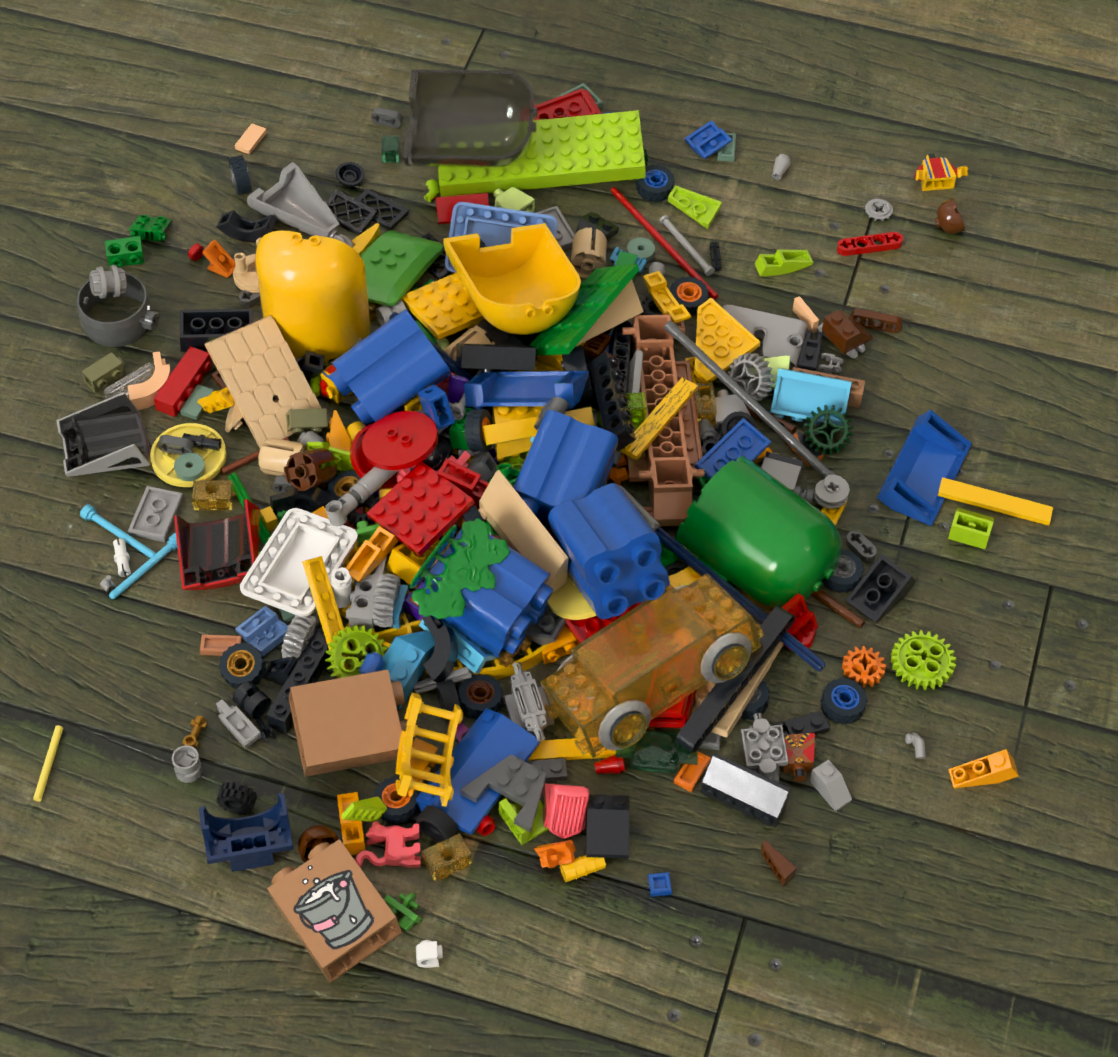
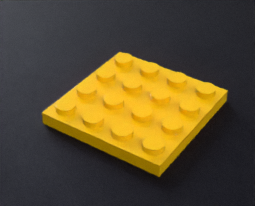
M457 272L406 293L401 299L409 311L437 340L475 325L484 319Z

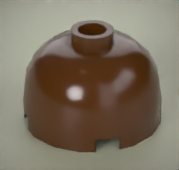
M952 198L942 203L938 207L937 218H935L937 227H941L948 234L965 231V226L955 200Z
M325 825L311 826L301 834L298 840V853L302 861L307 862L309 860L308 854L313 848L324 842L332 845L339 838L331 828Z

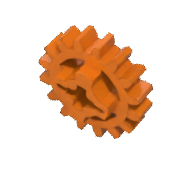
M862 646V650H859L857 647H854V652L849 650L847 656L843 658V676H849L848 679L856 681L857 684L861 683L863 688H865L866 684L873 687L874 682L880 683V679L884 677L886 664H883L884 657L879 658L880 652L873 653V648L866 650L865 646Z

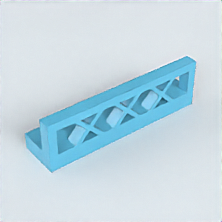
M422 619L419 626L432 635ZM443 622L444 625H446V626L452 628L451 626H449L448 624H446L445 622ZM452 628L458 642L457 659L471 671L479 673L486 661L495 660L496 656Z

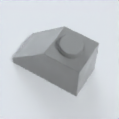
M830 760L825 761L812 770L811 784L835 812L852 802L842 774Z

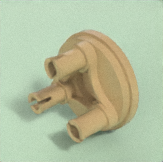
M258 238L256 240L257 245L261 238ZM236 253L234 255L236 266L233 271V279L236 286L243 291L246 290L253 294L254 292L260 293L255 263L256 254L245 257L244 253Z

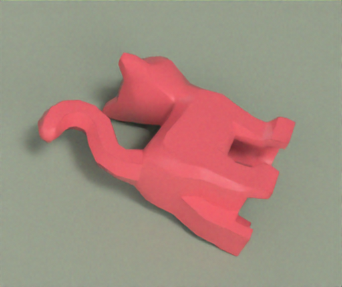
M377 821L373 822L369 828V833H366V837H368L366 843L369 846L385 841L384 857L378 858L373 852L365 850L359 852L355 858L359 867L362 866L364 858L369 859L375 866L421 867L420 856H415L420 853V843H414L411 847L405 846L407 841L420 839L419 824H414L412 828H404L397 825L385 827Z

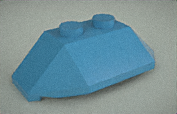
M426 631L396 636L382 659L385 661L382 670L389 671L391 682H401L404 703L425 670L423 664L431 658L434 652V637ZM403 705L396 706V707L400 710Z

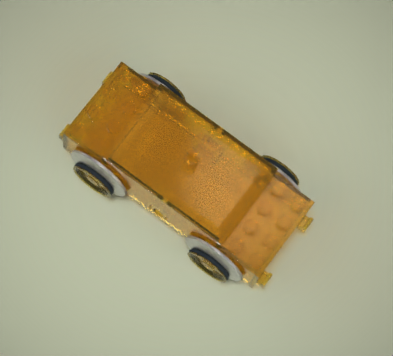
M708 573L689 585H682L677 588L669 585L658 599L644 601L570 650L572 655L562 662L558 670L540 682L550 706L544 705L545 711L552 720L558 717L577 739L574 741L575 745L582 755L589 753L595 758L607 749L614 751L630 747L643 737L650 720L707 682L721 683L740 674L747 665L750 654L761 647L759 639L764 636L763 631L753 621L752 616Z

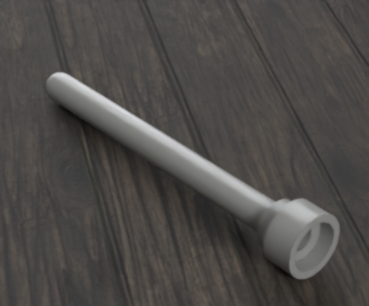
M478 370L475 376L480 374L482 371ZM465 393L459 403L453 404L451 407L454 420H461L465 415Z

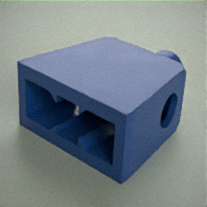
M432 385L418 393L425 415L434 421L438 431L455 423L447 395L436 385Z

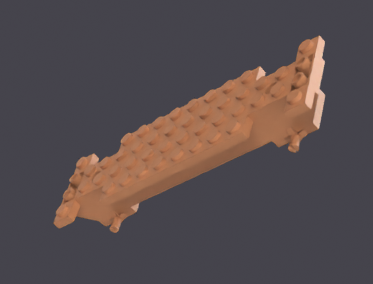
M636 315L634 319L630 320L632 327H622V335H631L633 356L636 350L643 351L639 396L630 411L635 431L682 377L692 382L690 362L675 361L673 339L675 338L664 329L666 323L671 320L670 315ZM684 320L675 323L686 335ZM694 394L637 460L626 455L629 482L648 481L651 507L643 508L660 526H680L682 522L684 523L688 516L686 512L692 504V480L704 477V469L694 468L695 464L702 458Z

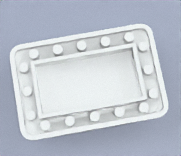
M299 508L288 510L240 584L241 593L297 616L311 615L316 606L302 561L322 556L330 580L332 571L335 568H341L358 539L356 530L345 525L332 526L329 519Z

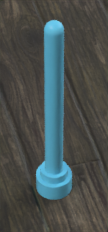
M90 504L82 508L80 517L86 521H95L120 539H124L126 543L149 558L156 554L153 550L98 515L96 508Z
M176 533L169 537L167 545L110 592L109 597L111 599L117 598L170 551L178 549Z

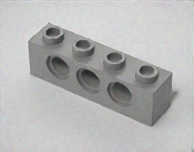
M388 556L371 572V575H368L360 583L354 580V586L356 587L355 591H351L350 594L351 608L348 607L346 611V619L349 620L350 628L357 625L358 629L361 626H365V630L374 629L375 624L372 617L374 594L379 576L387 573Z

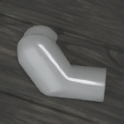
M912 732V734L907 733L905 735V742L915 747L916 759L926 758L923 738L915 732Z

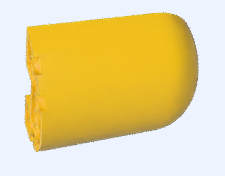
M545 223L512 228L511 243L480 248V236L478 233L444 238L446 255L481 315L499 330L517 335H528L544 331L562 320L571 310L578 297L581 284L580 276Z
M291 231L270 232L260 239L256 249L255 263L263 318L269 315L272 316L295 359L304 356L307 351L325 355L324 362H329L328 360L339 358L350 350L359 338L363 340L368 337L371 329L365 264L361 256L352 247L339 240L317 235L306 240L302 238L301 233Z

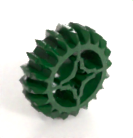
M824 405V411L817 407L818 414L811 411V415L814 418L807 417L806 420L810 424H804V427L809 429L803 432L804 435H810L805 441L809 442L812 440L813 442L809 445L810 448L816 445L815 451L818 452L822 448V454L824 455L826 450H830V455H833V449L840 453L839 446L846 449L847 446L844 442L851 443L847 436L852 437L854 435L853 432L848 431L854 429V425H848L852 419L848 418L845 420L848 413L845 412L841 415V407L835 412V405L831 406V410H828V406ZM824 416V425L813 429L815 422ZM830 416L838 418L843 425H834L831 422ZM827 421L829 426H831V428L833 427L834 429L831 431L830 439L829 434H826L827 432H824L827 426ZM844 431L842 439L833 444V435ZM814 435L825 436L827 444L819 442Z

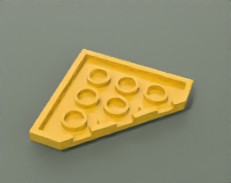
M712 298L698 307L696 345L725 372L730 369L729 365L734 364L733 360L742 354L751 353L760 346V341ZM695 357L694 374L703 383L708 385L717 377Z

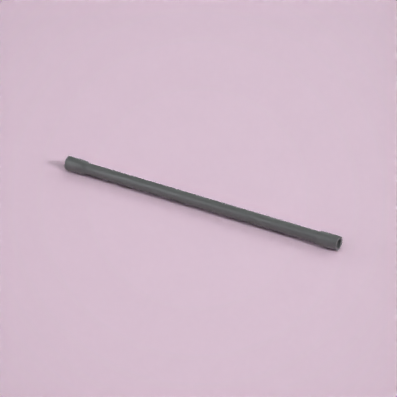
M672 320L666 323L664 329L673 338L677 339L815 468L824 479L828 475H836L690 340Z

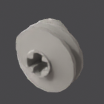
M828 475L824 480L816 484L814 492L815 501L825 508H839L848 500L849 485L841 476Z

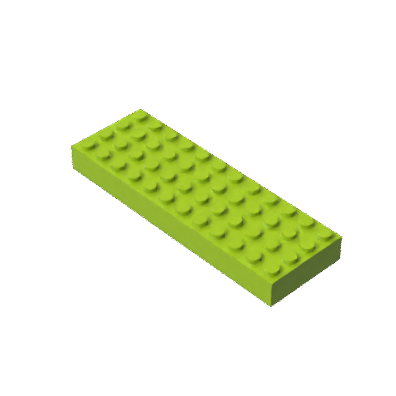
M639 110L436 130L441 196L494 193L498 188L505 192L511 187H515L518 190L646 178Z

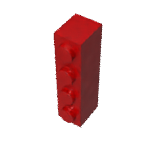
M190 346L154 397L156 410L173 417L177 416L195 387L201 384L206 372L210 371L212 362L209 353Z

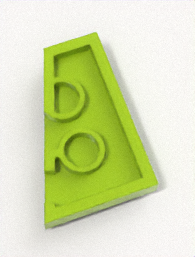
M676 185L668 196V202L706 229H709L722 207V202Z

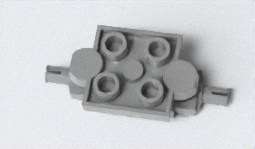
M515 662L512 665L515 674L511 676V690L513 694L504 696L506 709L511 721L534 735L537 741L540 742V737L542 741L545 739L543 729L548 725L554 724V719L543 686L537 687L531 673L523 672L521 663L517 662L516 664Z
M756 713L753 715V726H750L749 729H741L746 768L754 769V772L779 783V766L788 765L782 725L770 726L766 719H762L761 713H758V716Z

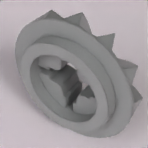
M872 199L865 206V214H868L869 218H874L875 221L880 219L883 222L884 219H889L893 212L892 205L883 199Z

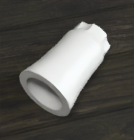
M335 568L331 573L329 581L337 607L344 608L351 604L352 579L349 570L346 568Z

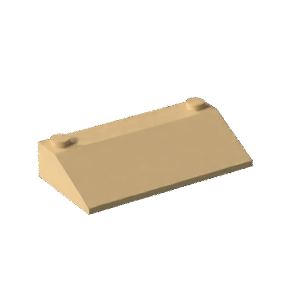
M500 470L496 471L479 500L478 511L484 520L487 519L501 539L506 540V543L513 550L550 573L546 584L554 589V593L566 585L568 556Z

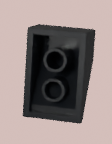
M881 554L847 597L846 601L877 623L907 595L916 581L910 574Z
M589 795L587 805L586 857L629 858V796Z

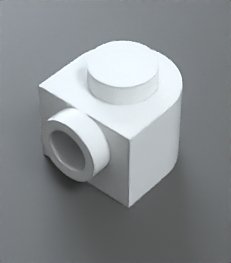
M421 941L416 946L417 965L423 968L439 967V958H443L442 945H437V941Z

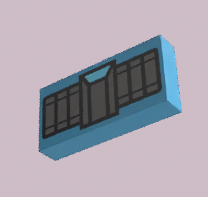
M400 585L398 598L395 602L396 606L393 610V628L400 629L406 609V596L409 594L408 585Z

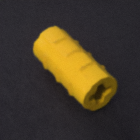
M586 855L575 858L576 860L573 863L560 865V871L565 882L577 880V878L606 868L604 858L586 857Z

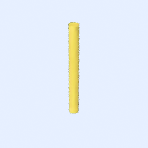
M55 726L33 797L35 801L40 802L42 800L64 729L62 726Z

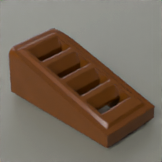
M601 333L587 340L583 347L594 360L604 353L612 336Z
M762 842L761 854L780 883L785 886L794 878L796 867L769 842Z

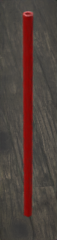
M613 187L610 192L692 278L695 277L701 280L707 286L709 296L716 300L719 295L616 187Z

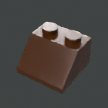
M838 309L824 317L822 332L843 354L873 338L850 313Z

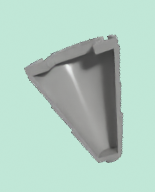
M294 162L281 171L279 182L265 193L262 189L258 188L247 198V204L250 208L267 216L273 215L280 222L298 228L301 232L334 238L339 233V222L326 202L322 201L313 185L310 184L299 166Z

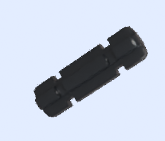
M716 241L710 243V256L712 267L715 271L719 272L722 265L720 261V247Z

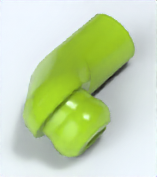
M434 179L426 182L429 192L424 196V199L427 202H431L439 194L438 182Z

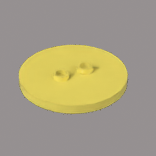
M185 423L167 429L155 440L151 448L150 459L154 472L164 482L178 487H194L212 480L219 474L226 462V447L222 437L214 429L202 424ZM184 433L198 436L202 434L209 438L221 439L222 444L220 451L205 448L201 450L198 447H194L192 453H196L203 458L205 472L202 477L195 481H183L176 476L174 469L175 460L180 455L163 452L157 447L162 435L182 438Z
M567 573L566 585L552 593L547 601L550 609L556 615L571 620H581L597 616Z

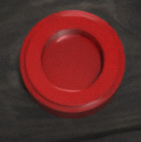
M199 243L194 244L189 249L187 256L192 261H197L202 257L204 247Z

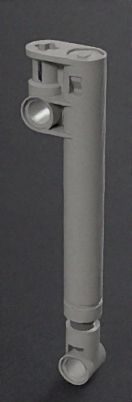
M423 409L416 411L425 414ZM447 427L439 430L438 435L441 434ZM374 466L349 489L350 493H345L338 501L329 502L325 509L331 525L341 526L345 524L347 515L358 506V502L363 503L367 500L368 497L399 470H383Z

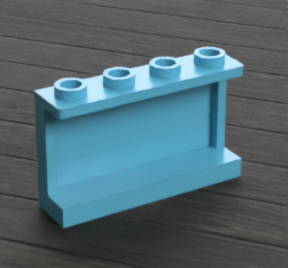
M778 368L770 412L779 418H784L787 415L792 416L791 420L802 422L807 417L813 419L811 411L818 414L817 407L824 411V405L828 406V410H831V406L835 405L834 411L837 412L838 408L841 407L842 411L840 414L842 415L847 409L852 381ZM824 416L819 418L815 424L821 425V422H824ZM830 416L831 422L834 425H843L838 418Z

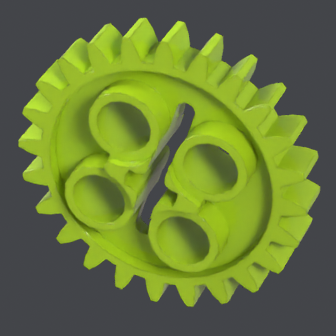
M357 625L352 626V628L348 626L344 628V631H338V636H332L334 642L328 643V646L332 649L326 651L330 658L325 659V661L331 662L327 669L334 670L331 677L337 675L338 678L359 675V669L368 654L366 646L370 648V654L376 652L383 657L385 655L384 650L388 647L381 646L384 639L377 640L379 633L372 635V628L365 631V626H361L359 629ZM347 642L352 644V651L348 649ZM343 653L348 656L356 655L357 657H344L341 654ZM345 661L349 663V670L344 666Z
M920 630L919 635L912 631L911 637L905 634L904 639L899 638L898 643L894 644L890 663H893L892 670H897L896 677L902 675L901 682L908 680V686L910 687L914 683L916 689L920 685L923 686L924 690L929 685L933 690L936 684L942 687L943 682L947 683L949 677H952L956 666V657H953L954 650H949L950 644L944 645L945 638L938 640V634L932 637L930 631H928L927 635H924L922 630Z

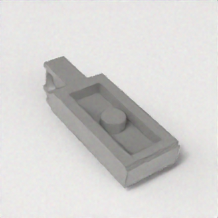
M223 699L216 703V709L220 713L218 715L219 719L245 749L262 737L261 732L237 706L234 707L232 705L229 707Z

